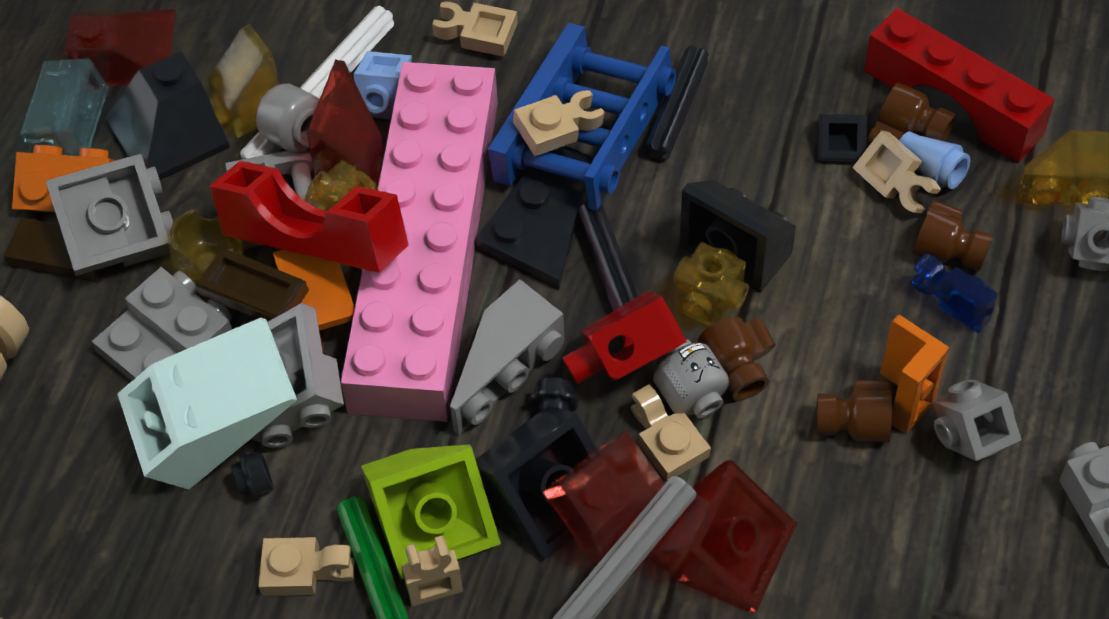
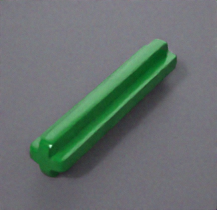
M353 496L350 499L342 500L337 505L338 515L376 618L409 619L364 499L360 496Z

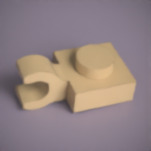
M647 385L632 394L636 404L631 406V410L637 420L646 428V430L639 433L638 444L666 482L670 477L678 476L710 457L711 447L686 414L675 412L668 416L659 395L651 385Z
M316 537L263 538L258 586L262 596L315 595L317 580L338 582L354 580L355 559L350 558V546L330 545L319 551L320 546Z

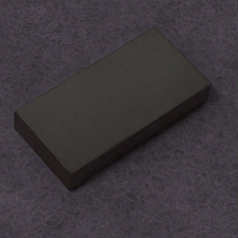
M27 218L20 219L4 254L8 266L92 282H99L104 268L75 276L60 225Z
M222 247L195 286L200 296L256 319L264 318L267 322L299 305L309 291L305 280Z

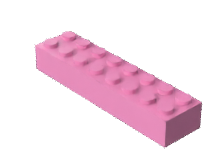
M402 62L378 190L397 194L409 246L380 273L362 269L341 378V387L348 414L448 422L488 170V148L492 143L498 106L495 68Z

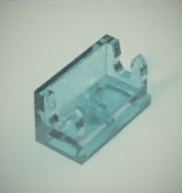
M90 58L43 62L20 133L25 142H49L54 146L63 148L62 155L79 156L80 148L91 147L108 86Z

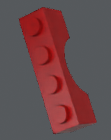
M896 8L870 34L864 68L865 72L892 88L896 83L900 82L909 87L915 85L930 86L948 94L969 114L976 127L979 140L1017 163L1027 155L1045 134L1054 98L913 16Z
M245 161L236 163L209 186L225 236L378 273L409 246L397 194L355 186L330 210L325 211L312 206L299 197L286 183L277 168Z

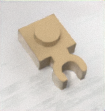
M441 2V18L450 21L434 19L432 23L433 33L437 38L449 40L459 36L461 48L505 57L518 21L517 11L473 3L471 11L467 12L463 11L456 3Z
M585 90L573 95L571 101L566 104H562L558 96L554 95L515 109L513 123L533 155L538 156L576 142L579 129L592 131L599 128L603 124L604 111L602 108L592 112L583 110L591 107L593 96L591 91Z
M880 131L852 167L885 198L893 199L899 192L901 204L911 212L923 213L925 210L916 200V192L920 187H923L932 194H938L941 190L938 183L932 178L917 176L914 173L922 161L887 131Z
M443 536L435 537L436 544L431 549L417 551L414 544L408 545L405 549L409 563L401 566L412 607L463 592L460 568L454 550L449 551L446 539Z

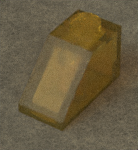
M250 24L241 28L209 76L208 81L213 96L209 101L220 124L227 123L237 138L258 128L256 123L258 105L270 89L279 85L273 54Z

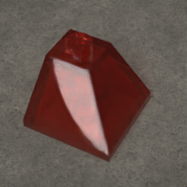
M175 9L84 11L71 15L65 52L77 86L129 85L138 70L171 56L176 21Z
M335 59L306 133L318 191L345 196L355 186L377 190L384 160L382 137L345 61Z
M624 430L542 492L596 567L665 483L629 432ZM685 512L682 513L672 527L687 516Z
M727 460L692 487L696 492V498L648 555L679 583L748 612H757L797 522L732 460Z

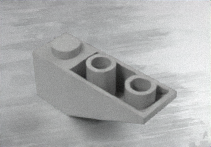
M520 279L484 310L450 404L453 430L458 435L464 432L471 424L478 425L490 414L493 405L504 394L518 390L526 381L529 372L542 360L548 361L552 359L564 343L563 313Z

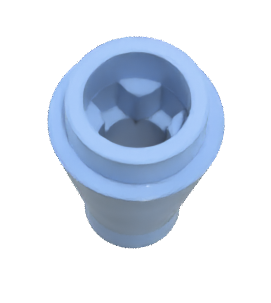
M911 131L906 132L899 140L922 161L916 170L924 177L935 180L940 188L954 189L965 178L970 166V156L963 152L961 145L919 136Z

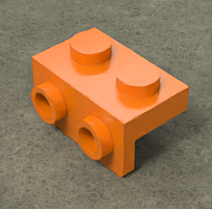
M34 145L33 153L16 152L12 209L55 213L46 180L116 160L108 158L109 151L94 148H80L79 156L62 155L63 148L48 145Z

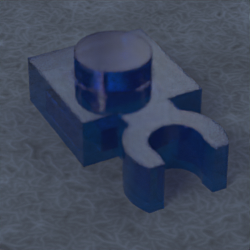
M925 253L915 264L913 270L917 274L913 277L910 284L921 293L934 295L939 298L938 307L980 333L991 320L998 293L992 290L982 279L970 276L957 267L950 273L932 255Z

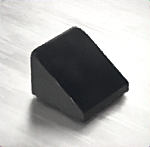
M819 114L817 117L818 162H857L866 151L867 115Z

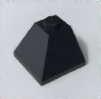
M181 51L138 70L106 117L110 129L127 157L141 154L146 169L155 166L159 180L230 148L227 137L201 81Z

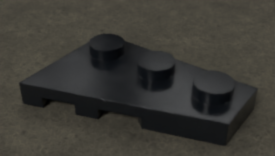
M566 145L549 151L553 154L592 163V157ZM529 167L476 238L477 250L559 290L567 254L569 255L573 241V231L579 213L578 207L583 203L586 193L585 182Z

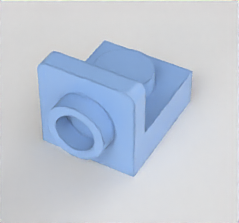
M366 52L354 72V110L357 116L383 119L392 118L402 62L412 63V55Z

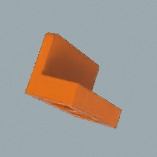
M286 250L273 252L277 270L306 281L309 291L301 303L316 308L319 331L353 321L355 307L339 263Z
M897 315L890 324L880 373L898 386L892 410L891 425L907 434L932 406V401L937 398L950 347L903 316Z

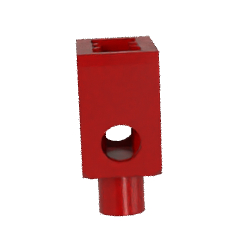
M647 291L584 328L581 333L587 344L564 356L562 359L576 384L583 382L600 371H603L609 379L614 381L681 346L687 340L663 297ZM622 335V348L617 353L610 354L608 349L610 341L614 337Z

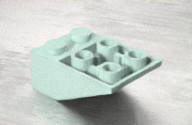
M258 318L151 364L118 393L144 477L185 489L192 488L297 401L267 320L264 318Z

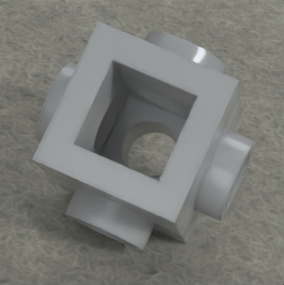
M1090 197L1089 204L1075 203L1074 215H1065L1061 243L1068 245V252L1072 259L1079 260L1078 266L1098 271L1109 270V198ZM1105 230L1101 236L1094 238L1095 233Z
M965 380L952 385L948 389V394L932 401L937 419L934 421V428L940 442L946 448L978 461L1021 441L1013 407L1007 392L980 383L977 380Z

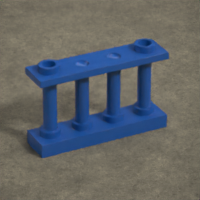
M568 23L488 148L493 181L511 186L519 172L527 167L583 181L586 186L588 208L597 211L607 193L612 194L615 191L622 167L663 96H669L674 88L676 70L671 68L670 48L661 46L651 64L647 67L592 53L591 48L587 47L585 26ZM591 71L638 83V86L631 98H626L574 83L580 74ZM585 90H589L593 94L590 108H602L605 112L620 115L611 131L603 128H597L592 131L579 129L577 142L600 147L591 164L550 152L534 156L513 123L515 109L554 95L558 96L562 104H566L571 101L573 95Z

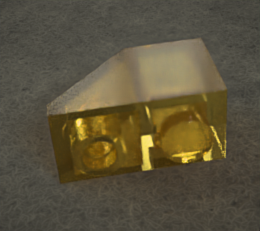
M1069 130L1024 166L1016 193V203H1032L1039 206L1053 204L1075 205V203L1089 204L1090 197L1109 198V131Z

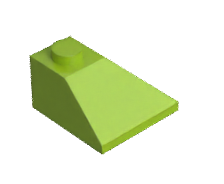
M470 444L409 449L361 466L376 516L400 579H404L401 565L409 563L405 552L408 545L414 544L417 551H425L435 546V537L443 536L446 539L449 551L454 550L458 560L501 544Z

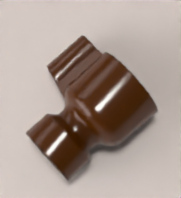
M898 82L886 98L878 121L871 130L866 143L870 145L881 130L890 132L898 140L906 132L911 131L922 134L924 137L946 141L953 128L957 114L942 107L937 109L931 108L929 99L924 93Z
M933 200L912 253L939 263H946L956 258L961 261L964 267L980 272L993 235L979 230L971 233L966 231L962 223V210Z
M728 317L711 324L699 335L698 343L706 344L711 349L729 378L727 388L734 400L741 401L751 398L768 386L769 379L761 364L753 362L758 357L769 353L776 345L761 318L744 323L740 317Z
M857 379L852 394L845 400L840 399L836 394L817 393L816 435H835L840 430L848 432L855 441L890 442L892 395L891 391H889V380Z

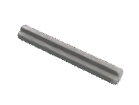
M677 476L670 477L553 619H595L696 498L695 490L682 478Z

